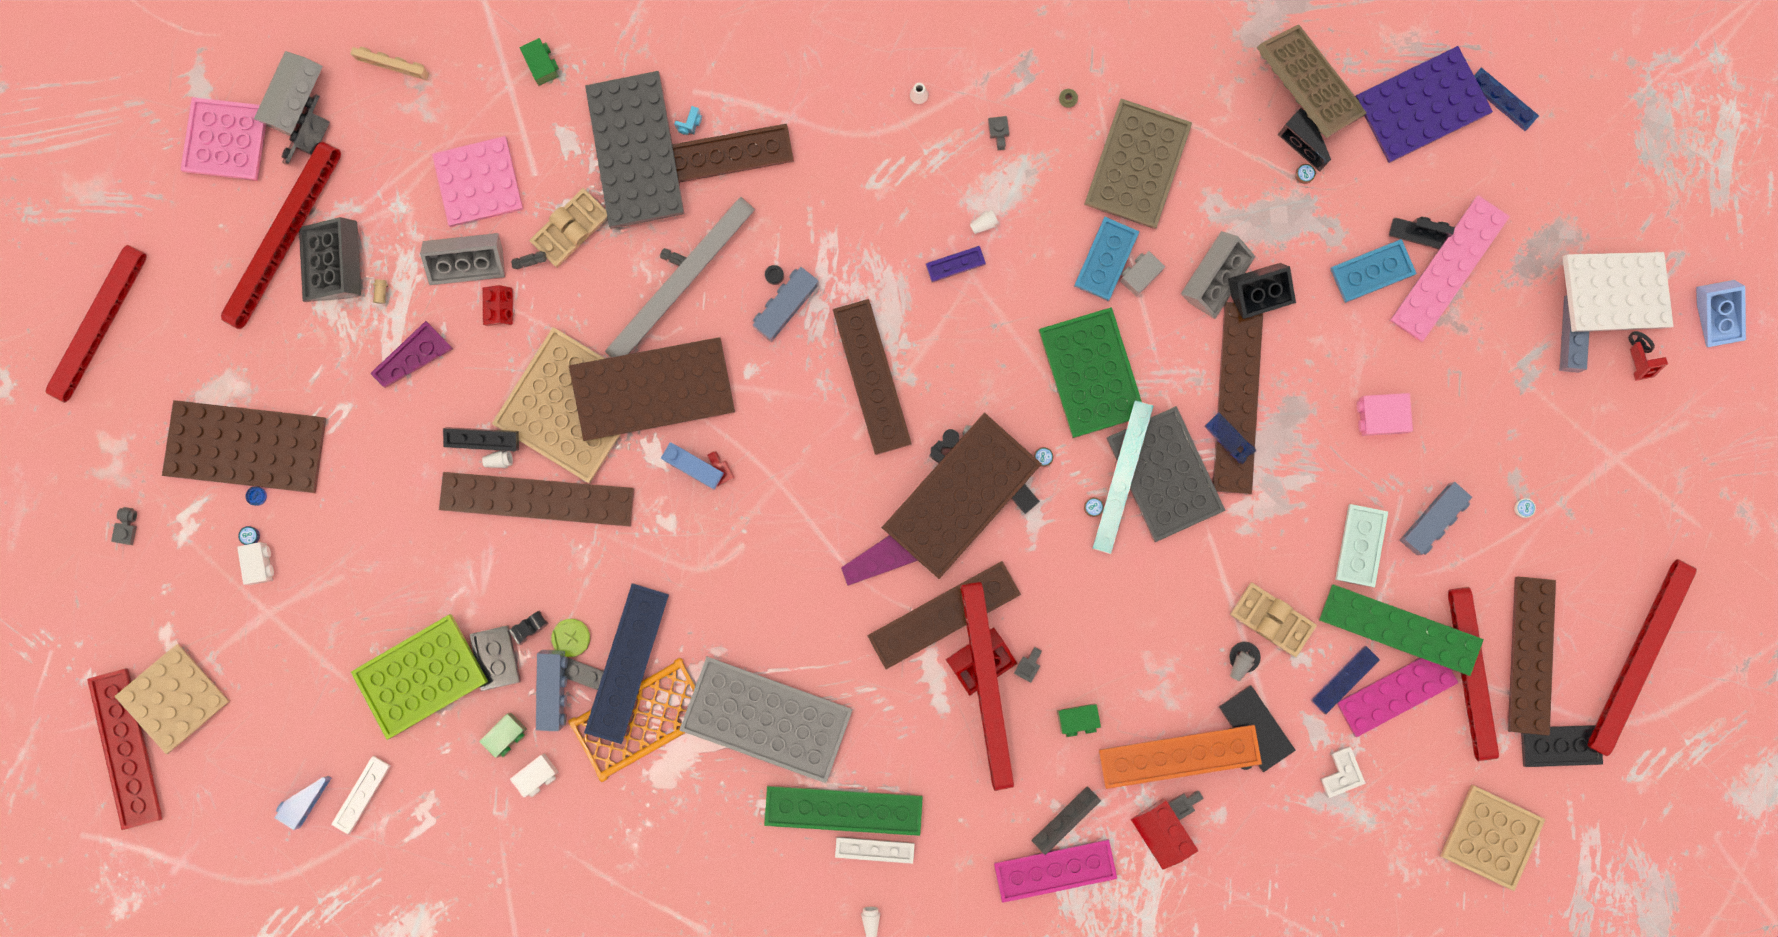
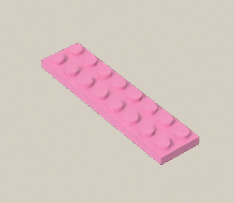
M1477 195L1456 224L1453 235L1445 240L1390 321L1420 342H1423L1510 216Z

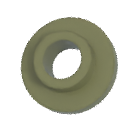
M1064 89L1059 95L1060 104L1066 108L1075 106L1078 101V95L1073 89ZM1070 95L1072 99L1067 100L1065 96Z

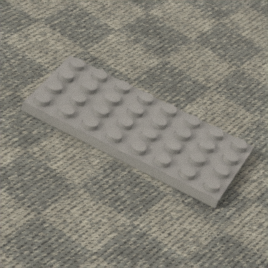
M706 656L679 730L826 783L853 709Z

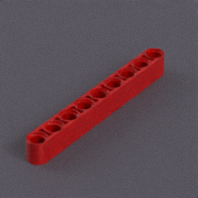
M130 245L123 247L46 387V394L63 403L72 397L147 258L146 253Z
M1470 587L1449 589L1448 600L1453 628L1480 638L1473 594ZM1481 648L1471 676L1461 673L1474 756L1477 761L1498 759L1499 750Z

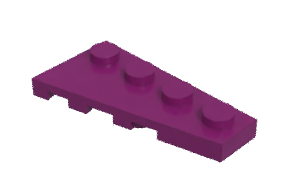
M425 321L370 374L386 388L451 351L453 348Z
M889 535L841 567L847 586L918 560Z

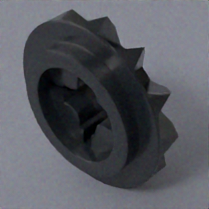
M1250 642L1237 643L1231 648L1229 655L1230 664L1234 665L1238 652H1248L1255 660L1253 662L1254 665L1247 673L1254 671L1261 659L1258 648Z

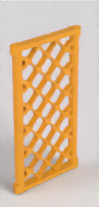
M678 658L674 660L673 664L641 682L639 694L637 695L638 704L636 709H633V721L628 723L631 727L629 735L624 736L627 740L624 749L614 747V742L610 746L602 744L601 738L597 742L588 739V734L583 738L577 726L582 724L586 727L587 723L585 722L589 719L591 710L577 718L573 717L568 720L569 725L595 769L599 781H606L610 775L685 734V732L679 730L680 728L677 729V726L681 727L682 724L678 722L680 711H687L682 709L683 699H691V697L685 694L687 686L690 685L694 692L695 684L683 663V659ZM681 668L687 680L677 679L676 670ZM666 676L672 680L670 690L661 689L659 687V680ZM675 681L685 683L683 694L672 691ZM648 686L654 688L655 694L653 699L643 698L642 689ZM658 690L668 693L665 704L655 700ZM671 694L681 696L679 707L669 705ZM641 700L651 702L649 713L639 711L638 708ZM655 703L664 706L662 717L652 714ZM668 707L678 711L674 721L665 718ZM637 713L647 715L648 718L645 726L635 724ZM650 717L661 720L658 730L648 728ZM663 721L672 722L674 724V731L669 734L662 732ZM634 726L644 730L641 740L631 737ZM646 731L656 732L657 741L651 744L644 741ZM629 740L638 741L640 743V750L634 754L628 751ZM586 742L596 744L594 755H592ZM599 746H605L610 749L607 759L597 756ZM612 750L622 751L623 760L618 763L611 761ZM595 759L605 761L606 769L601 771Z

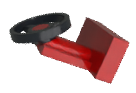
M1633 331L1629 335V342L1633 346L1630 352L1637 370L1633 373L1635 381L1655 377L1668 365L1666 357L1647 360L1645 353H1651L1654 350L1655 345L1647 335L1638 331ZM1632 335L1638 336L1635 341L1633 340ZM1643 339H1645L1649 343L1650 347L1647 346L1646 342Z

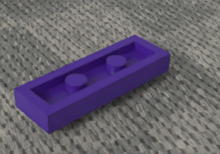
M980 246L926 263V268L931 282H935L986 265Z

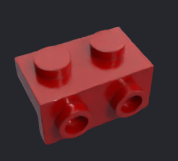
M502 285L483 287V325H512L513 289Z

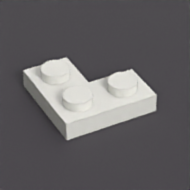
M1348 746L1331 753L1338 772L1320 779L1328 798L1366 784L1351 747Z

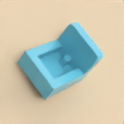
M691 106L686 123L675 121L674 125L679 133L684 135L695 133L696 127L700 126L702 121L699 108Z

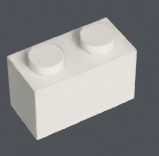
M259 542L237 547L243 585L273 581L274 569L270 565L269 557H271V550L267 543Z
M542 754L510 778V780L523 798L527 796L532 798L541 791L539 789L540 786L544 783L549 785L556 779L555 775L558 773V770L546 754Z

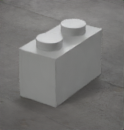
M1150 251L1145 255L1141 253L1135 259L1136 264L1132 268L1130 266L1127 267L1121 274L1123 278L1120 282L1136 297L1165 268Z

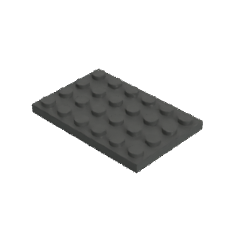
M1177 406L1151 417L1130 491L1154 542H1157L1226 510ZM1127 429L1106 438L1117 461Z

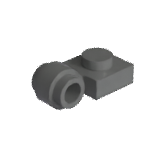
M123 507L118 510L117 519L122 524L115 523L111 542L133 545L137 526L130 525L137 518V511H134L133 508Z

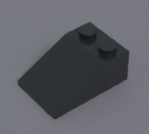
M1300 108L1284 125L1278 136L1320 172L1331 160V157L1317 125L1307 116L1306 111Z

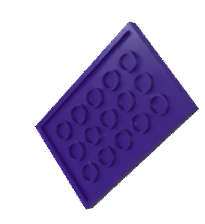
M1459 46L1355 96L1367 112L1364 116L1389 163L1493 112Z

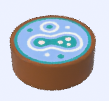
M1302 164L1295 173L1296 179L1302 184L1310 183L1316 175L1314 167L1310 164Z
M1039 448L1034 454V457L1042 463L1041 467H1046L1053 461V453L1049 448Z
M1090 498L1084 504V511L1090 517H1097L1103 512V502L1098 498Z

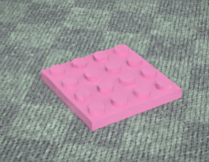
M192 97L181 171L258 181L266 129L265 124L254 120L260 105Z
M506 136L432 154L449 227L523 210Z

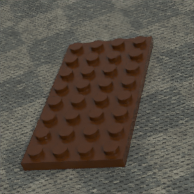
M721 337L568 365L583 441L735 412Z
M173 400L162 476L316 493L326 418Z
M984 412L881 528L940 579L1042 463Z

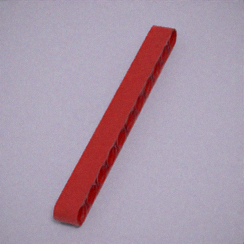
M320 142L316 146L221 313V320L236 329H242L247 324L339 162L341 151L338 148L325 142Z
M1676 559L1670 566L1595 725V729L1587 744L1589 748L1605 756H1609L1612 753L1696 575L1697 569L1679 559Z
M981 582L961 585L962 601L991 782L994 791L1013 788L1014 781L985 597Z

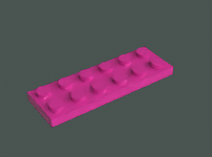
M1419 658L1336 703L1353 735L1359 737L1458 684V681L1451 669Z
M1109 839L1049 851L1046 855L1039 853L994 863L1002 903L1117 879Z

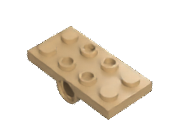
M582 188L564 207L557 208L549 217V222L529 241L539 251L545 252L547 259L558 268L608 219L606 209Z
M1252 582L1249 583L1230 613L1232 617L1295 658L1317 626L1293 610L1290 605L1273 597Z

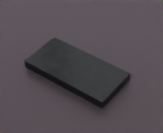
M1249 685L1219 706V709L1232 728L1255 725L1262 762L1258 766L1262 772L1267 771L1296 751L1252 685Z
M1595 725L1550 727V735L1521 733L1523 767L1603 765V754L1589 748L1587 745Z

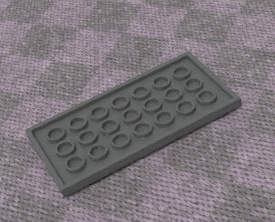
M659 71L585 85L609 228L613 229L685 214Z

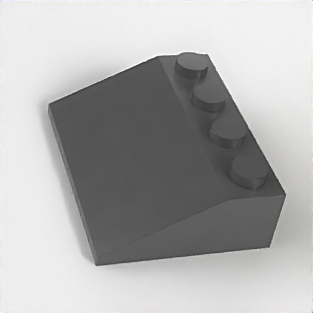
M338 217L301 227L299 230L303 302L360 296L361 283L357 221Z

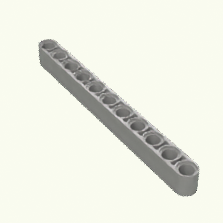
M740 197L605 352L610 357L629 354L749 218L755 208Z

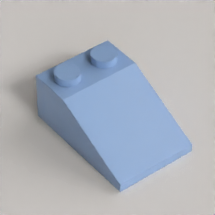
M1736 280L1696 287L1697 308L1706 346L1712 347L1746 340L1745 285Z

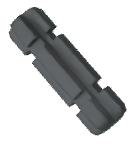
M666 248L660 254L661 259L666 261L668 259L670 263L680 266L687 258L675 252L671 253V250Z
M539 251L535 254L522 256L520 259L515 258L511 261L512 268L521 269L523 266L528 267L538 264V262L542 263L547 260L545 252Z

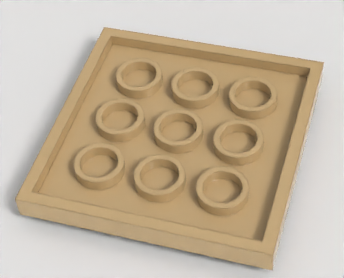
M176 644L115 695V698L165 754L173 751L230 702L179 644Z
M1471 785L1440 856L1515 891L1546 819Z

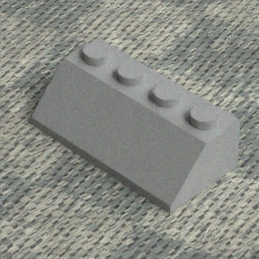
M285 51L254 120L291 136L323 66L303 56Z
M1221 231L1181 292V295L1191 305L1216 319L1231 295L1228 278L1244 274L1256 256L1238 236Z
M499 233L429 240L422 243L420 255L429 285L505 277L503 249Z

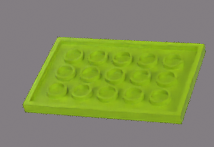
M452 614L445 616L351 671L387 740L488 682Z

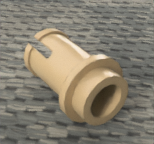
M375 279V283H373V303H386V287H388L386 280Z

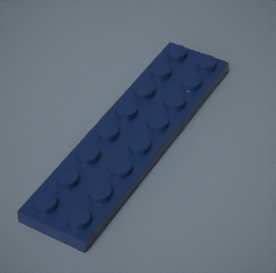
M631 584L584 731L585 734L622 744L669 594Z

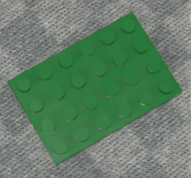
M1112 307L1039 329L1038 331L1072 439L1129 422L1135 400L1142 402Z

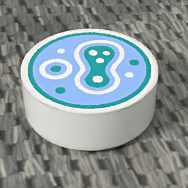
M1526 498L1518 500L1514 506L1516 515L1521 518L1531 517L1536 510L1534 502Z

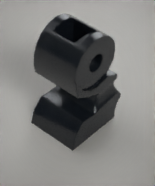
M953 429L946 430L942 441L938 440L931 447L929 457L939 463L945 457L941 451L943 449L951 450L959 441L958 432Z
M537 611L527 619L522 620L520 624L514 625L508 631L517 644L522 645L527 640V636L538 633L548 625V622L545 621L541 612Z

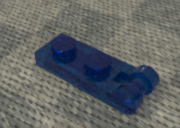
M1217 413L1204 426L1239 463L1244 464L1247 461L1246 458L1256 452L1254 446L1248 443L1220 413ZM1240 445L1244 448L1241 453L1237 450Z

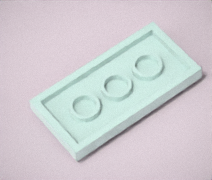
M1353 504L1348 505L1335 580L1375 587L1388 511Z

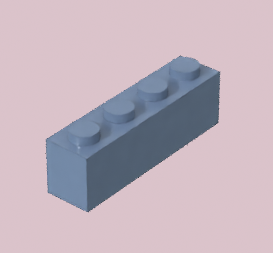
M802 267L798 270L795 269L790 274L788 283L786 285L783 283L777 290L778 295L774 299L771 298L766 303L764 312L762 314L758 313L753 319L754 329L770 342L776 338L819 286V281Z
M1566 295L1564 296L1559 371L1579 373L1587 370L1589 331L1572 332Z
M1456 482L1449 483L1402 536L1400 541L1414 554L1426 555L1433 547L1431 544L1445 534L1444 529L1448 525L1451 526L1458 519L1456 515L1469 507V501L1472 496Z
M541 650L537 653L536 730L560 731L566 725L567 715L564 714V707L567 704V695H564V687L567 686L565 668H567L568 658L565 656V651Z

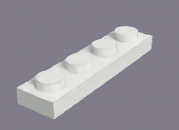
M372 756L331 825L346 834H350L391 765L376 756Z
M837 837L835 858L913 864L915 843Z

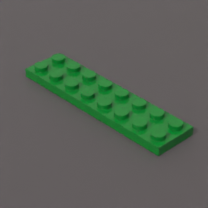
M1334 584L1331 585L1319 621L1468 676H1471L1484 640Z
M767 786L764 826L920 836L923 796Z

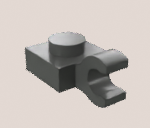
M1007 116L988 118L990 139L996 138L997 150H1005L1004 137L1009 136Z
M1034 647L1029 658L1023 656L1014 674L1031 683L1040 668L1036 661L1042 651Z
M1199 791L1194 792L1188 798L1183 793L1168 802L1177 818L1181 820L1195 811L1192 805L1204 798Z

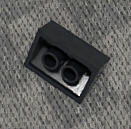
M1277 263L1228 278L1231 297L1243 319L1296 303L1290 266Z

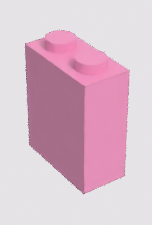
M1410 393L1363 396L1357 401V411L1360 413L1361 419L1358 422V428L1362 432V436L1408 434L1413 432Z

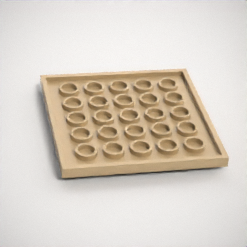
M553 327L492 424L501 430L519 431V441L590 484L620 435L583 441L568 365L605 358Z

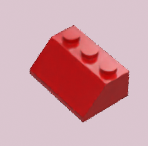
M993 627L990 629L996 673L997 677L1015 666L1017 662L1004 640ZM968 644L945 660L970 696L977 691L970 644Z
M1165 799L1159 800L1130 819L1162 870L1183 862L1198 852L1197 847Z

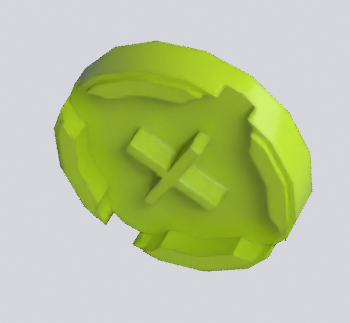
M565 619L560 621L551 634V642L555 650L565 651L566 657H576L588 648L590 632L582 621Z

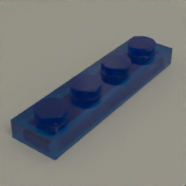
M1482 67L1476 72L1474 77L1486 99L1521 129L1526 131L1539 117L1536 112Z
M1364 646L1311 701L1323 714H1327L1380 659L1367 646Z

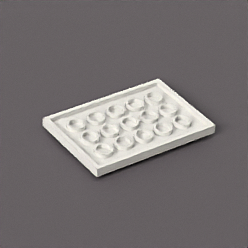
M1664 252L1567 254L1562 256L1572 332L1674 327Z

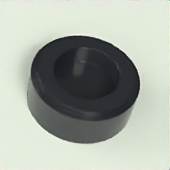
M777 265L769 266L765 271L766 281L772 285L780 284L784 279L782 268Z

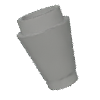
M1241 651L1236 656L1230 676L1237 681H1241L1254 665L1255 658Z

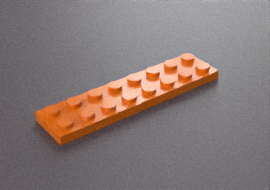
M1255 725L1099 749L1106 789L1262 764Z

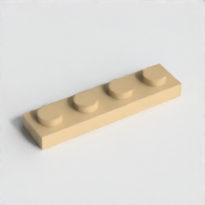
M352 47L350 53L355 60L423 80H427L429 75L424 65L420 63H406L407 61L402 58H389L387 54L382 52L375 54L365 47H360L359 49Z

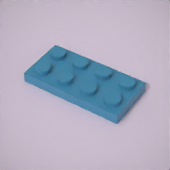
M1104 217L1074 287L1109 301L1139 231Z
M1402 239L1330 268L1345 303L1417 274Z

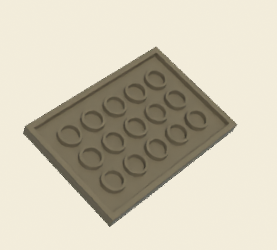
M1296 25L1262 42L1257 47L1262 58L1269 63L1272 71L1279 76L1284 86L1295 97L1296 102L1303 107L1307 116L1313 120L1320 133L1326 138L1362 118L1367 113L1300 25Z
M1120 99L1084 205L1156 229L1192 122Z

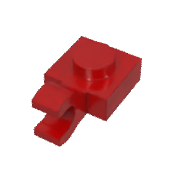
M717 451L707 455L713 467L724 473L717 486L735 478L727 461L721 463Z

